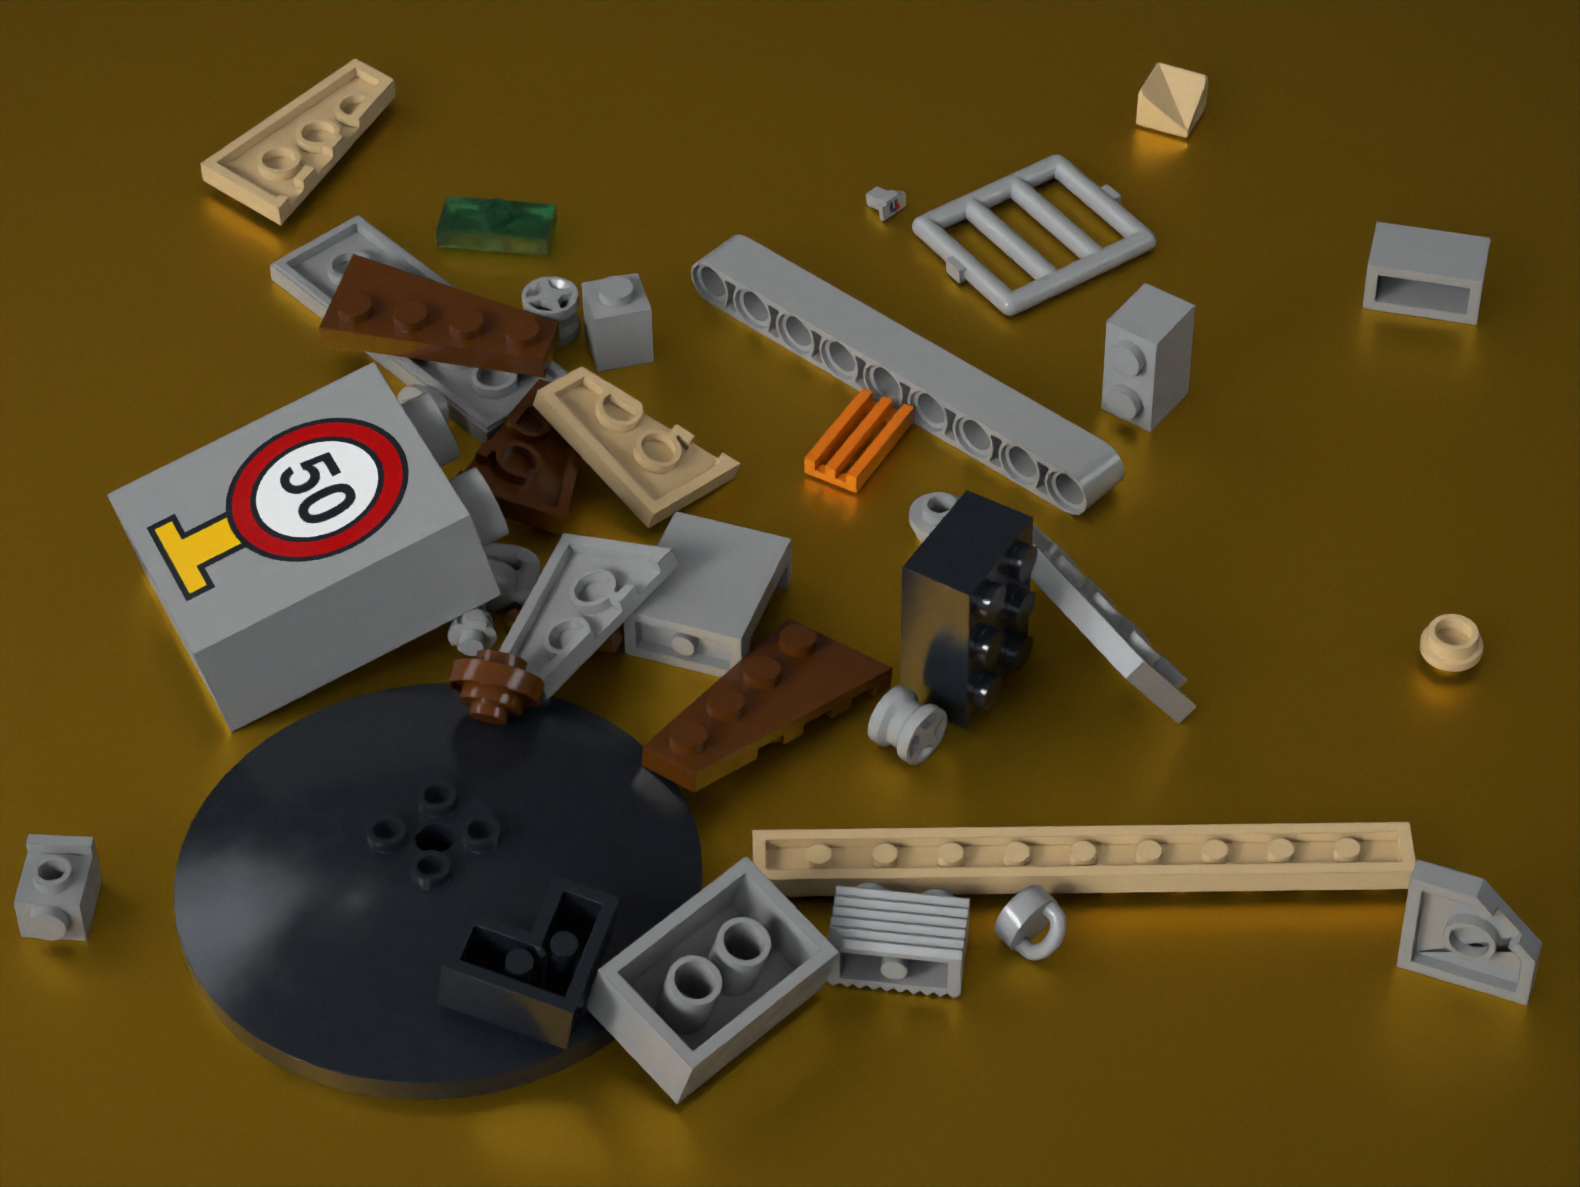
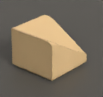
M1158 62L1139 91L1136 124L1187 138L1206 108L1208 77L1201 73Z

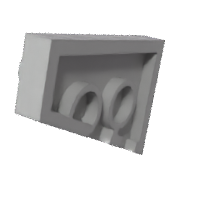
M563 533L499 651L524 659L527 662L526 671L540 677L545 683L542 699H549L677 568L679 563L673 549Z

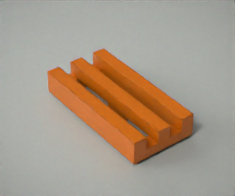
M862 388L805 456V473L857 493L914 423V407L904 403L899 410L893 408V399L883 395L876 402L873 400V391ZM881 422L887 423L847 473L842 472L853 457H857L865 448L868 438Z

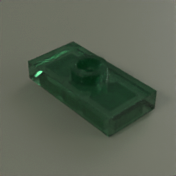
M446 196L436 229L437 246L548 255L557 222L556 204L507 201L499 198L481 199Z

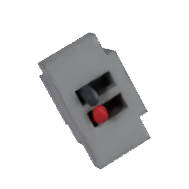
M876 186L866 193L867 206L879 210L880 220L885 221L906 206L905 192L901 190L897 192L892 189L887 191Z

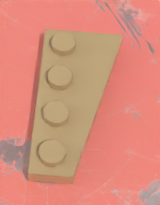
M356 58L200 163L203 181L275 223L282 225L396 97L394 79Z

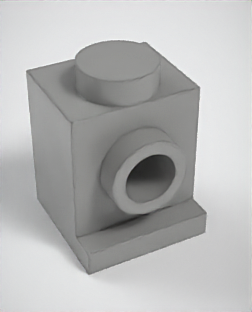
M28 834L26 840L27 856L14 899L21 937L40 938L48 941L59 939L87 941L102 884L94 837Z

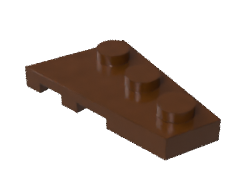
M539 379L509 413L500 430L490 441H485L476 452L474 460L464 471L461 470L456 476L476 467L488 484L504 517L560 535L567 520L581 456L533 406L537 391L551 383Z

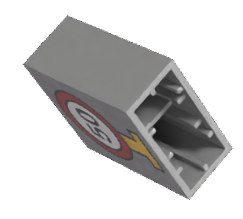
M374 362L107 494L146 576L231 732L501 595L483 549L484 546L509 534L507 523L493 493L476 467L450 480L447 479L440 467L460 458V452L434 399L428 392H425L400 404Z

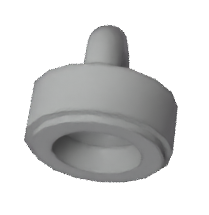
M1031 885L1020 891L1004 907L996 919L994 932L1011 950H1017L1028 960L1038 961L1048 958L1061 945L1066 934L1067 919L1057 900L1041 885ZM1050 921V929L1046 937L1040 943H1032L1030 940L1039 934Z

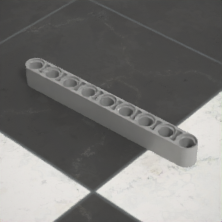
M741 234L733 235L692 266V282L702 298L711 305L856 390L860 391L862 388L873 391V400L878 402L884 395L893 399V408L899 410L904 403L913 406L914 424L1064 512L1080 515L1123 479L1124 465L1120 456L1112 446L1102 439L747 236Z

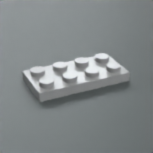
M1033 523L1032 545L1037 547L1038 554L1031 572V579L1126 680L1179 724L1197 707L1180 689L1188 679L1163 654H1159L1149 644L1151 642L1150 639L1128 617L1123 616L1113 606L1115 603L1089 577L1086 578L1078 569L1080 566L1055 541H1051Z

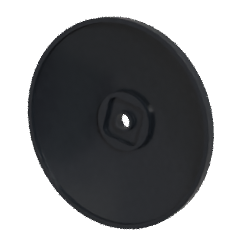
M447 682L395 687L356 696L325 707L295 721L270 736L246 754L224 775L203 802L191 822L182 844L175 871L173 902L180 948L186 968L198 993L213 1014L236 1038L265 1059L315 1083L350 1093L380 1098L437 1100L495 1093L555 1074L593 1055L614 1041L615 1038L588 1011L585 1005L568 1048L565 1050L437 1004L441 967L466 909L532 932L555 875L620 897L613 936L600 968L703 889L701 845L695 820L677 784L642 766L643 745L607 719L581 706L553 696L549 699L541 698L540 705L537 708L523 709L520 716H508L505 725L482 722L469 716L470 707L461 703L459 700L460 693L452 690L447 685ZM432 841H444L451 844L443 852L437 850L423 851L420 849L423 845Z

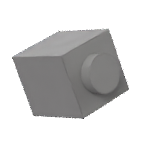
M639 274L610 276L605 279L583 282L584 333L597 372L654 362L652 310Z

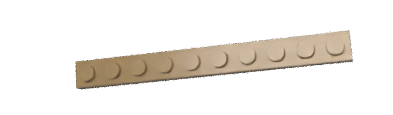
M1410 822L753 830V863L786 897L835 896L837 885L856 887L862 883H876L891 891L921 894L927 890L940 889L952 895L1018 894L1024 888L1031 885H1041L1048 893L1408 889L1410 877L1416 864Z

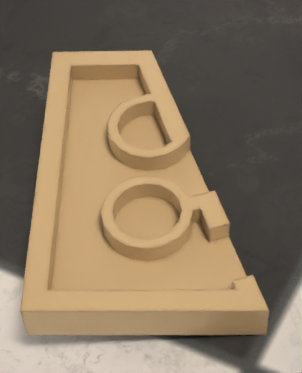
M583 366L539 389L533 402V406L647 528L652 527L674 514L675 511L681 510L735 478L741 464L725 453H722L717 458L692 443L695 435L676 424L672 429H669L643 413V406L640 401Z

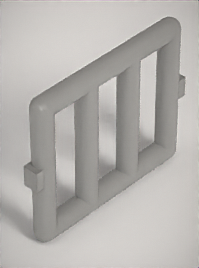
M1060 154L1051 155L916 217L912 223V230L915 235L946 262V272L959 284L968 281L1007 316L1021 313L1153 250L1157 243L1156 235L1121 205V195L1108 184L1099 187ZM1056 178L1119 232L1124 239L1102 248L1034 188ZM1012 199L1080 259L1057 269L989 208ZM967 219L1033 277L1035 281L1012 291L944 229Z

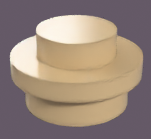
M1459 614L1440 615L1431 621L1421 635V655L1429 664L1438 669L1453 672L1467 670L1475 666L1482 657L1483 639L1479 634L1476 624L1465 616Z

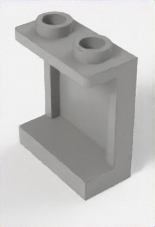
M675 511L657 546L672 548L679 565L624 621L625 654L722 677L750 652V639L775 588L786 589L792 579L791 538Z

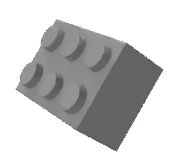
M745 856L598 969L585 1007L673 1101L678 1104L823 987L839 951Z

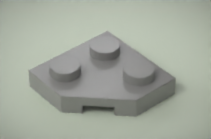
M1417 859L1409 881L1396 966L1527 1005L1535 984L1542 941L1484 878Z

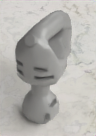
M495 542L483 547L501 595L450 621L448 641L452 647L457 645V650L463 654L476 656L478 650H489L495 645L497 641L495 620L488 612L500 611L515 602L524 606L542 573L539 558L527 548Z

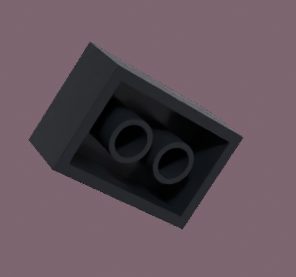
M968 490L965 491L902 567L900 685L914 691L919 703L923 705L928 703L935 704L945 710L947 722L965 730L981 709L989 710L994 705L1004 680L1012 670H1021L1031 654L1033 638L1028 635L1029 617L1035 603V593L1030 591L1031 572L1038 554L1037 547L1032 545L1034 517Z

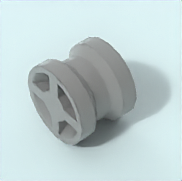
M556 276L541 277L527 284L521 294L523 310L559 322L560 341L557 348L571 344L578 338L581 331L580 316L577 312L579 306L578 288L573 282Z
M899 685L889 690L876 705L869 720L868 736L870 740L880 746L888 747L892 745L897 749L900 759L910 765H918L924 762L939 745L946 730L947 714L945 710L935 704L928 703L923 705L919 703L914 691L906 686Z

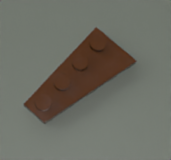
M356 254L352 255L319 326L321 345L543 378L546 376L560 341L559 322Z
M788 618L643 746L642 766L695 793L756 760L759 748L779 741L786 744L801 736L804 724L823 714L832 719L851 709L852 698L866 691L875 696L890 688L893 668Z

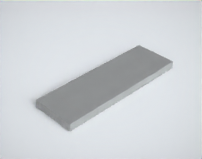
M360 215L353 217L270 264L271 279L322 319L353 254L454 287ZM364 351L406 385H430L438 389L448 405L449 418L482 444L494 437L503 426L509 413L539 379L552 383L569 373L553 360L550 363L545 378Z

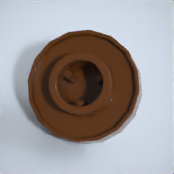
M478 650L476 659L462 658L455 659L452 662L447 685L452 690L460 693L459 700L461 703L470 707V717L486 723L505 725L508 716H520L523 709L537 708L540 705L545 683L540 677L526 671L527 662L520 657L495 650Z

